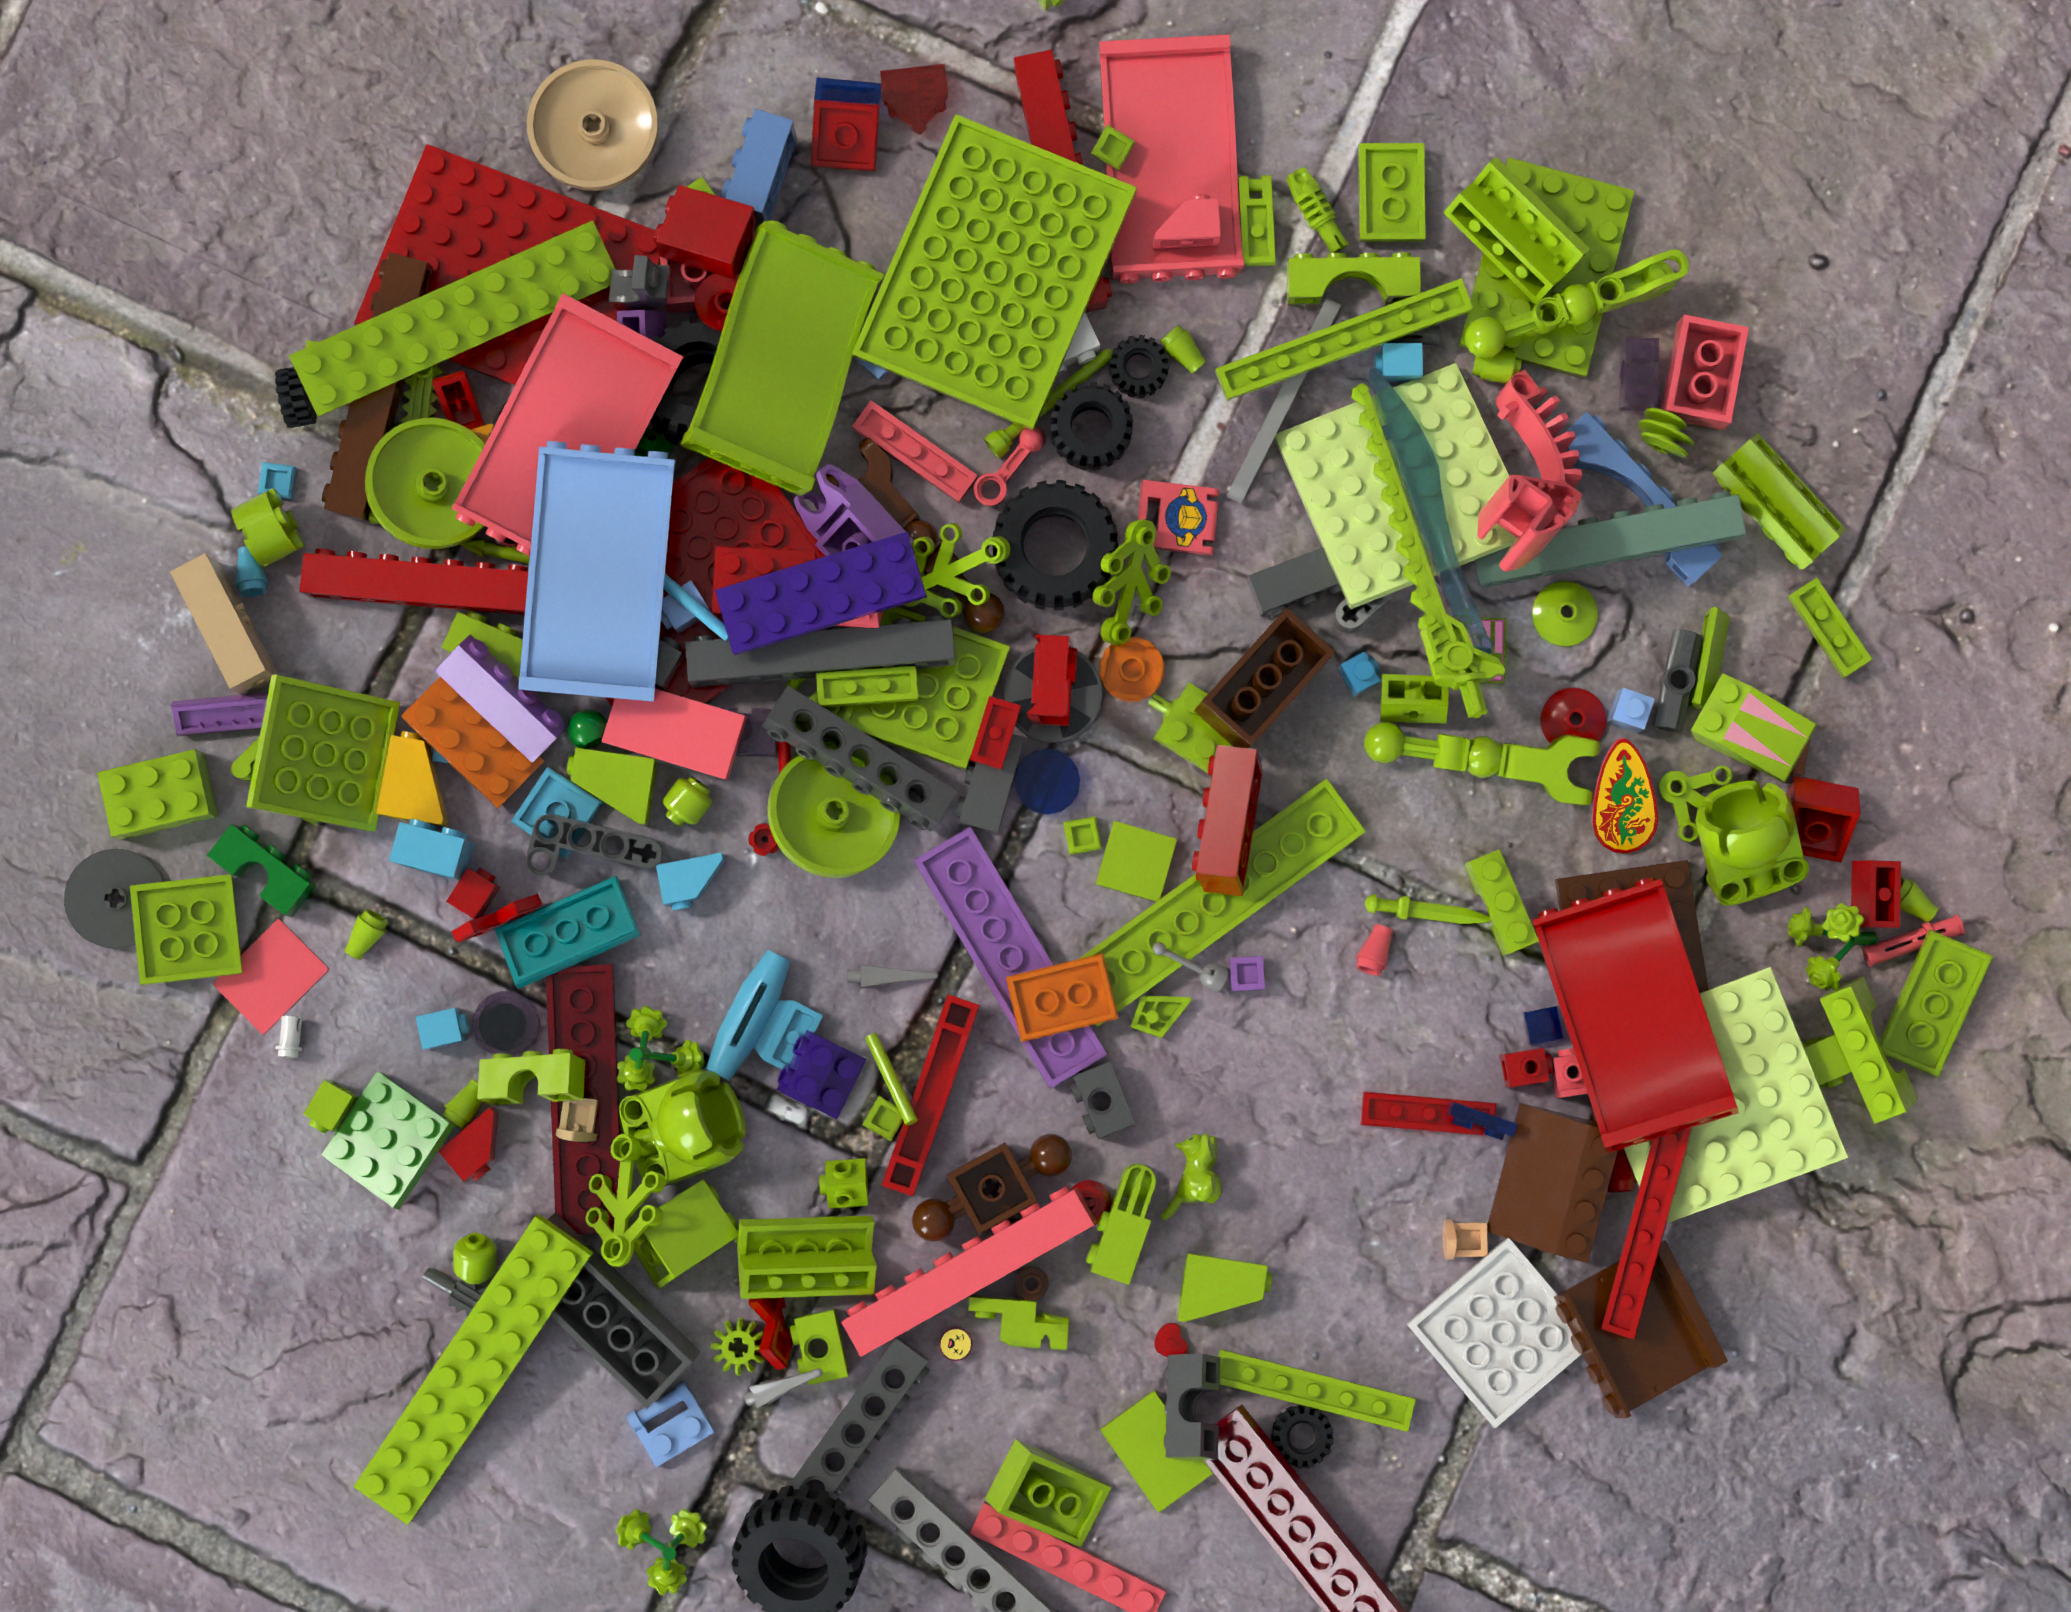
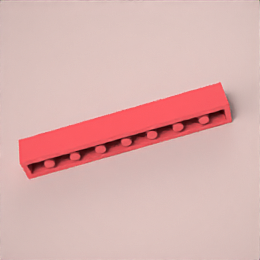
M1067 1186L1062 1187L1049 1195L1052 1201L1040 1207L1038 1202L1020 1211L1023 1218L1011 1224L1009 1219L1002 1221L991 1228L993 1235L982 1240L979 1235L962 1244L964 1251L953 1257L951 1252H948L933 1261L935 1267L926 1273L920 1268L904 1277L906 1284L896 1290L893 1284L877 1292L875 1295L878 1300L866 1306L863 1300L847 1309L846 1312L849 1316L842 1320L841 1323L860 1357L1094 1226L1097 1221L1078 1187L1070 1191Z

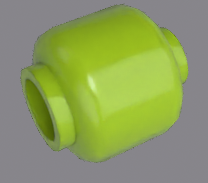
M690 776L688 779L679 778L663 799L664 806L669 810L666 813V817L680 827L684 823L696 825L712 805V798L709 796L711 790L693 776Z
M470 1233L460 1238L454 1244L453 1270L456 1276L469 1284H481L491 1278L497 1270V1245L494 1240L481 1233Z

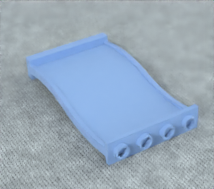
M547 441L546 447L539 446L518 689L654 702L675 460L668 459V453L648 451V457L634 456L635 449L614 448V454L601 453V446L581 444L580 450L567 449V443Z

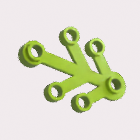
M1146 519L1131 522L1125 532L1126 541L1112 553H1107L1102 558L1101 569L1115 576L1106 584L1098 586L1093 592L1095 604L1110 607L1115 601V593L1122 588L1115 617L1106 619L1101 627L1102 639L1116 646L1126 643L1131 636V629L1127 624L1135 590L1141 601L1140 608L1143 613L1156 616L1162 610L1163 603L1161 598L1152 594L1142 571L1143 556L1149 567L1148 576L1151 581L1165 584L1171 575L1169 566L1160 562L1153 545L1156 538V528L1151 521ZM1130 555L1128 565L1123 568V560Z
M956 523L946 524L940 530L942 544L933 571L922 577L927 557L933 553L935 545L933 540L926 536L915 539L912 547L927 598L904 604V606L913 607L922 602L939 609L941 615L945 618L958 616L962 610L961 602L955 597L944 598L927 590L936 585H941L967 596L968 600L974 605L987 602L990 597V591L984 584L975 585L955 576L986 561L991 564L1005 561L1011 551L1009 542L1001 536L990 537L983 542L980 550L950 563L956 543L961 540L963 532L962 528ZM949 528L955 531L954 539H950L947 535ZM921 541L927 544V551L925 553L919 548ZM990 545H994L997 548V555L995 557L989 553ZM976 589H980L983 593L981 600L976 599L974 595ZM948 602L953 603L955 607L953 613L948 612L946 608Z
M1720 765L1711 772L1688 777L1681 771H1670L1660 779L1658 785L1659 793L1666 802L1673 804L1678 823L1677 836L1681 841L1688 843L1694 841L1699 835L1696 824L1690 821L1687 803L1698 809L1699 806H1703L1706 797L1693 789L1713 783L1717 786L1728 784L1732 779V772L1727 766ZM1717 770H1723L1726 773V780L1724 782L1717 780ZM1673 781L1681 784V791L1679 793H1674L1671 790L1670 785ZM1685 826L1692 828L1693 836L1691 838L1684 837L1682 831Z
M626 1134L618 1135L611 1145L613 1158L620 1161L617 1197L611 1190L612 1181L610 1177L595 1174L589 1181L590 1191L598 1195L614 1217V1231L608 1225L609 1215L606 1210L592 1207L586 1214L587 1225L593 1227L603 1240L601 1246L602 1257L609 1265L614 1267L625 1266L632 1258L634 1242L648 1226L656 1227L661 1223L663 1218L662 1210L656 1206L645 1205L640 1211L639 1218L628 1229V1220L652 1192L660 1193L666 1185V1179L663 1174L649 1171L644 1175L642 1183L631 1195L634 1161L641 1156L642 1147L637 1138ZM656 1178V1183L652 1186V1182ZM602 1180V1186L599 1189V1183ZM651 1212H653V1216L651 1220H649V1215ZM597 1214H599V1219H598V1221L596 1222V1221H595L596 1216H597Z

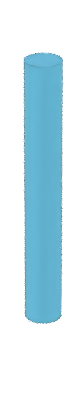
M665 574L663 589L727 642L729 639L724 623Z

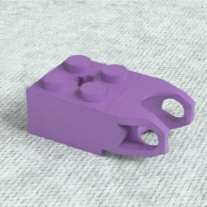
M827 464L816 474L820 490L825 497L810 491L802 496L797 495L794 498L796 509L807 530L817 540L815 546L825 556L906 532L857 479L831 464ZM826 474L833 475L838 480L839 487L830 483L826 478ZM803 499L812 501L817 511L809 510L805 506Z

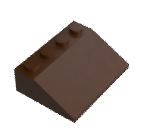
M1519 1102L1487 1224V1232L1504 1238H1510L1513 1241L1554 1255L1588 1263L1618 1152L1607 1153L1596 1121Z

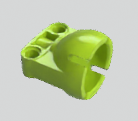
M1741 781L1728 784L1710 793L1705 798L1703 806H1699L1695 822L1708 872L1706 881L1722 905H1737L1792 886L1807 876L1809 865L1803 857L1791 800L1777 785L1766 783L1761 790V786L1757 781Z
M694 1071L638 1094L627 1096L620 1103L619 1113L624 1133L637 1138L642 1147L641 1156L634 1161L642 1180L649 1171L661 1173L660 1167L662 1166L665 1171L666 1187L727 1164L743 1151L744 1143L741 1139L746 1134V1124L742 1108L732 1088L727 1083H720V1076L716 1072ZM638 1103H640L642 1106V1114L638 1109ZM654 1178V1180H653V1182H652V1186L655 1185V1183H656V1178Z

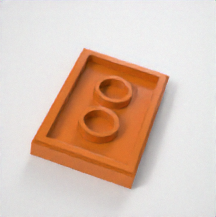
M1103 953L1006 977L1021 1042L1119 1019Z

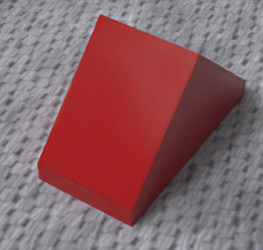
M464 370L432 380L447 420L458 423L469 430L485 426L472 380Z

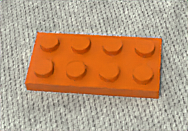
M441 677L401 715V718L496 809L544 762L540 756L533 763L529 761Z

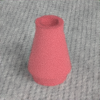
M1380 924L1374 925L1371 934L1355 957L1358 960L1356 963L1357 969L1374 976H1380L1382 970L1387 969L1390 942L1393 934L1392 929Z

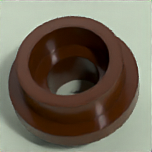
M1027 1267L1021 1270L1015 1280L1017 1293L1023 1299L1029 1301L1042 1298L1049 1286L1046 1274L1037 1267ZM1028 1278L1037 1279L1039 1284L1035 1290L1026 1288L1025 1282Z

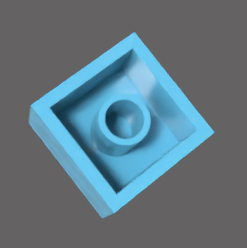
M412 818L409 824L399 822L389 861L447 878L461 879L466 869L469 868L475 843L467 840L468 834L443 827L441 833L436 832V826Z

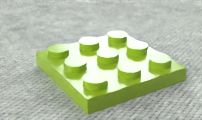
M231 874L130 885L139 982L141 986L243 974L234 882Z

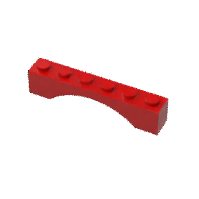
M947 994L910 1103L918 1121L910 1126H906L903 1123L881 1186L910 1196L915 1195L980 1005Z

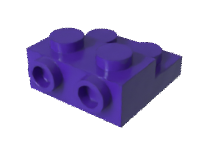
M806 1030L804 1036L801 1035L796 1040L793 1047L794 1056L789 1066L786 1065L781 1070L777 1080L779 1085L776 1090L838 1119L867 1059Z

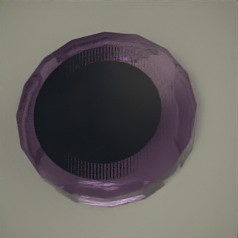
M500 991L487 996L479 1003L473 1015L472 1029L476 1041L485 1051L491 1054L505 1053L513 1056L522 1054L534 1044L540 1028V1018L534 1004L527 997L511 991Z

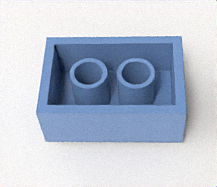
M755 109L753 117H747L744 123L742 136L746 138L742 149L737 148L734 153L732 167L735 168L732 180L726 179L721 197L753 206L757 221L756 226L758 227L764 221L771 220L797 142V135L793 120Z

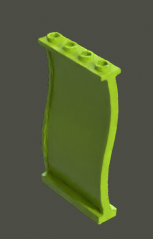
M771 220L764 221L754 230L753 234L755 236L729 305L708 379L689 429L684 433L681 446L802 496L812 491L816 479L814 475L838 411L853 356L852 351L858 340L877 285L883 279L884 274L876 271L875 266L868 262H856L846 257L842 250L833 247H823L817 244L813 237L792 233L786 230L787 227L784 224Z

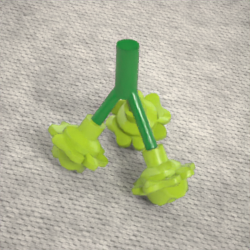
M1839 903L1836 909L1830 908L1827 910V919L1823 924L1814 923L1809 907H1804L1800 914H1792L1788 923L1787 934L1794 938L1797 947H1801L1803 942L1810 938L1811 935L1816 937L1826 935L1829 939H1840L1847 943L1834 957H1829L1827 960L1820 955L1816 958H1808V966L1805 968V971L1809 977V982L1813 986L1826 991L1831 988L1834 990L1838 989L1839 980L1842 978V975L1837 971V968L1840 966L1839 962L1855 945L1876 944L1878 937L1875 932H1860V926L1864 922V918L1862 915H1859L1858 907H1848L1843 903Z
M647 1005L643 1006L641 1010L633 1009L631 1018L626 1022V1026L631 1028L630 1034L641 1038L640 1047L631 1049L629 1055L625 1056L624 1062L621 1061L617 1064L619 1072L617 1082L624 1084L627 1091L637 1089L643 1092L647 1089V1084L651 1085L655 1082L653 1076L655 1065L650 1062L647 1063L649 1058L670 1061L677 1068L678 1077L694 1071H701L705 1063L699 1043L692 1042L691 1040H686L683 1046L678 1047L676 1052H672V1054L651 1052L647 1047L648 1041H651L652 1037H662V1030L667 1026V1020L662 1018L663 1012L661 1010H653Z
M634 1509L630 1514L622 1516L618 1523L616 1533L619 1536L618 1544L620 1546H626L629 1550H632L636 1545L648 1542L661 1551L664 1558H656L654 1565L646 1570L647 1576L650 1577L647 1582L648 1586L655 1588L660 1595H665L667 1591L671 1594H676L679 1587L687 1581V1577L684 1575L686 1571L685 1565L675 1560V1548L678 1544H686L691 1548H695L698 1543L705 1542L707 1524L703 1522L699 1513H691L686 1509H682L679 1514H673L671 1516L672 1526L669 1532L675 1538L670 1543L664 1544L650 1535L652 1527L649 1524V1514L646 1512L641 1513L640 1510Z

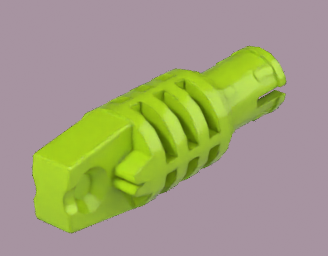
M1305 167L1289 174L1286 178L1287 184L1296 205H1298L1300 212L1304 215V219L1308 222L1310 229L1318 231L1329 253H1337V250L1339 252L1346 248L1349 243L1345 240L1335 223L1336 213L1325 194H1323L1319 184Z

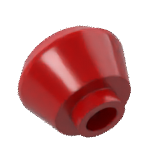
M1084 1180L1078 1182L1070 1190L1078 1187L1084 1199L1090 1197L1085 1202L1088 1207L1094 1206L1091 1212L1097 1221L1095 1225H1097L1103 1211L1109 1212L1112 1205L1110 1193L1104 1185L1097 1181Z

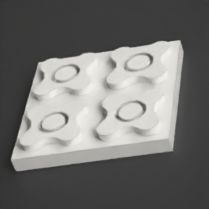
M1505 1238L1486 1257H1483L1406 1323L1493 1428H1497L1581 1355L1572 1344L1571 1336L1573 1334L1567 1323H1563L1557 1315L1555 1309L1557 1303L1554 1299V1296L1557 1295L1556 1292L1510 1238Z

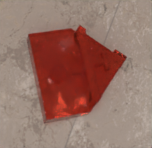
M945 64L880 71L883 102L888 108V115L892 118L898 117L911 125L912 131L921 135L927 129L926 124L938 112L946 110L948 89Z

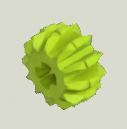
M743 1317L737 1319V1329L734 1328L730 1320L725 1321L724 1326L728 1334L719 1329L714 1333L723 1342L711 1343V1349H722V1353L717 1354L713 1358L714 1361L719 1362L723 1358L727 1360L722 1369L724 1372H727L732 1364H736L735 1374L737 1376L742 1374L743 1364H745L750 1373L755 1371V1365L751 1359L761 1364L765 1361V1358L757 1353L761 1344L757 1340L762 1339L764 1330L754 1335L752 1331L757 1325L755 1321H752L748 1328L744 1329L745 1321ZM738 1337L742 1338L743 1344L748 1345V1350L745 1349L742 1352L743 1355H738L737 1349L731 1347V1343L734 1344Z

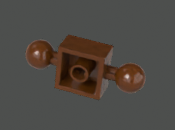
M1057 1134L1042 1135L1033 1142L1029 1156L1016 1162L1008 1145L1004 1142L951 1171L946 1176L957 1196L946 1202L940 1199H927L921 1202L915 1208L912 1215L914 1231L926 1241L937 1242L943 1240L952 1232L955 1219L967 1213L977 1233L980 1234L1033 1205L1038 1200L1027 1180L1038 1173L1053 1177L1065 1172L1072 1161V1150L1069 1143ZM991 1178L993 1182L999 1181L1002 1186L998 1188V1196L994 1197L991 1193L985 1194L983 1192V1189L987 1186L985 1180Z

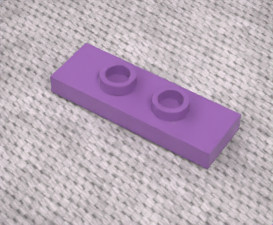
M268 692L173 701L171 709L176 735L184 736L261 728Z

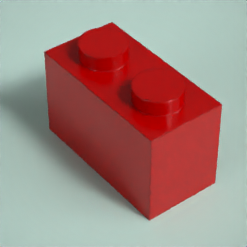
M1852 861L1851 906L1858 907L1859 915H1862L1864 918V922L1860 927L1900 928L1901 861Z

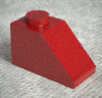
M489 1107L438 1151L463 1182L470 1181L471 1179L477 1182L491 1170L488 1164L495 1159L499 1112L495 1107Z

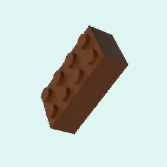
M1285 608L1200 702L1194 712L1233 747L1249 749L1334 655L1335 651L1290 610Z

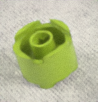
M275 488L267 490L231 510L238 531L242 529L246 538L243 540L258 564L264 565V567L305 546L302 537L296 530L299 528V524L290 510L284 512L281 507L284 503Z

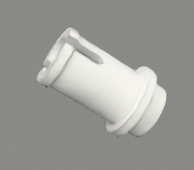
M281 1016L279 1046H275V1049L278 1050V1057L298 1058L299 1052H302L299 1044L303 1018Z

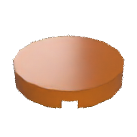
M1130 637L1126 643L1118 646L1111 644L1104 651L1100 660L1099 676L1104 688L1114 698L1124 702H1140L1150 698L1159 689L1164 678V660L1160 652L1150 641L1141 637Z

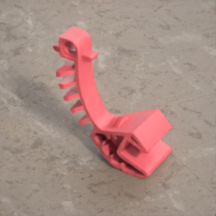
M1525 370L1514 374L1496 396V405L1500 410L1497 416L1502 420L1507 419L1518 432L1534 457L1542 479L1523 475H1510L1482 508L1478 517L1477 536L1479 539H1484L1496 523L1517 537L1499 564L1500 568L1506 572L1521 568L1536 558L1575 514L1582 497V493L1575 489L1582 478V470L1572 469L1580 457L1579 451L1571 450L1565 452L1575 439L1574 431H1568L1557 436L1569 418L1566 413H1562L1546 424L1544 423L1560 400L1555 395L1535 410L1532 406L1539 403L1548 392L1545 386L1539 388Z

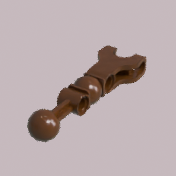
M866 437L858 446L861 455L868 463V469L858 481L897 523L908 532L913 540L923 536L933 540L935 548L933 553L927 557L923 571L927 575L933 571L942 540L939 539L935 527L927 521L920 520L919 514L892 485L893 468L890 458L872 439ZM826 474L827 480L839 487L838 480L833 475ZM921 541L919 548L923 553L927 551V544ZM954 553L952 555L950 563L959 560V558ZM962 573L955 576L968 581ZM976 589L974 595L976 599L981 600L983 593L978 592ZM951 590L963 603L964 620L972 630L980 633L992 632L1003 622L1005 616L1004 605L1000 598L993 593H990L987 602L974 605L968 600L967 596Z

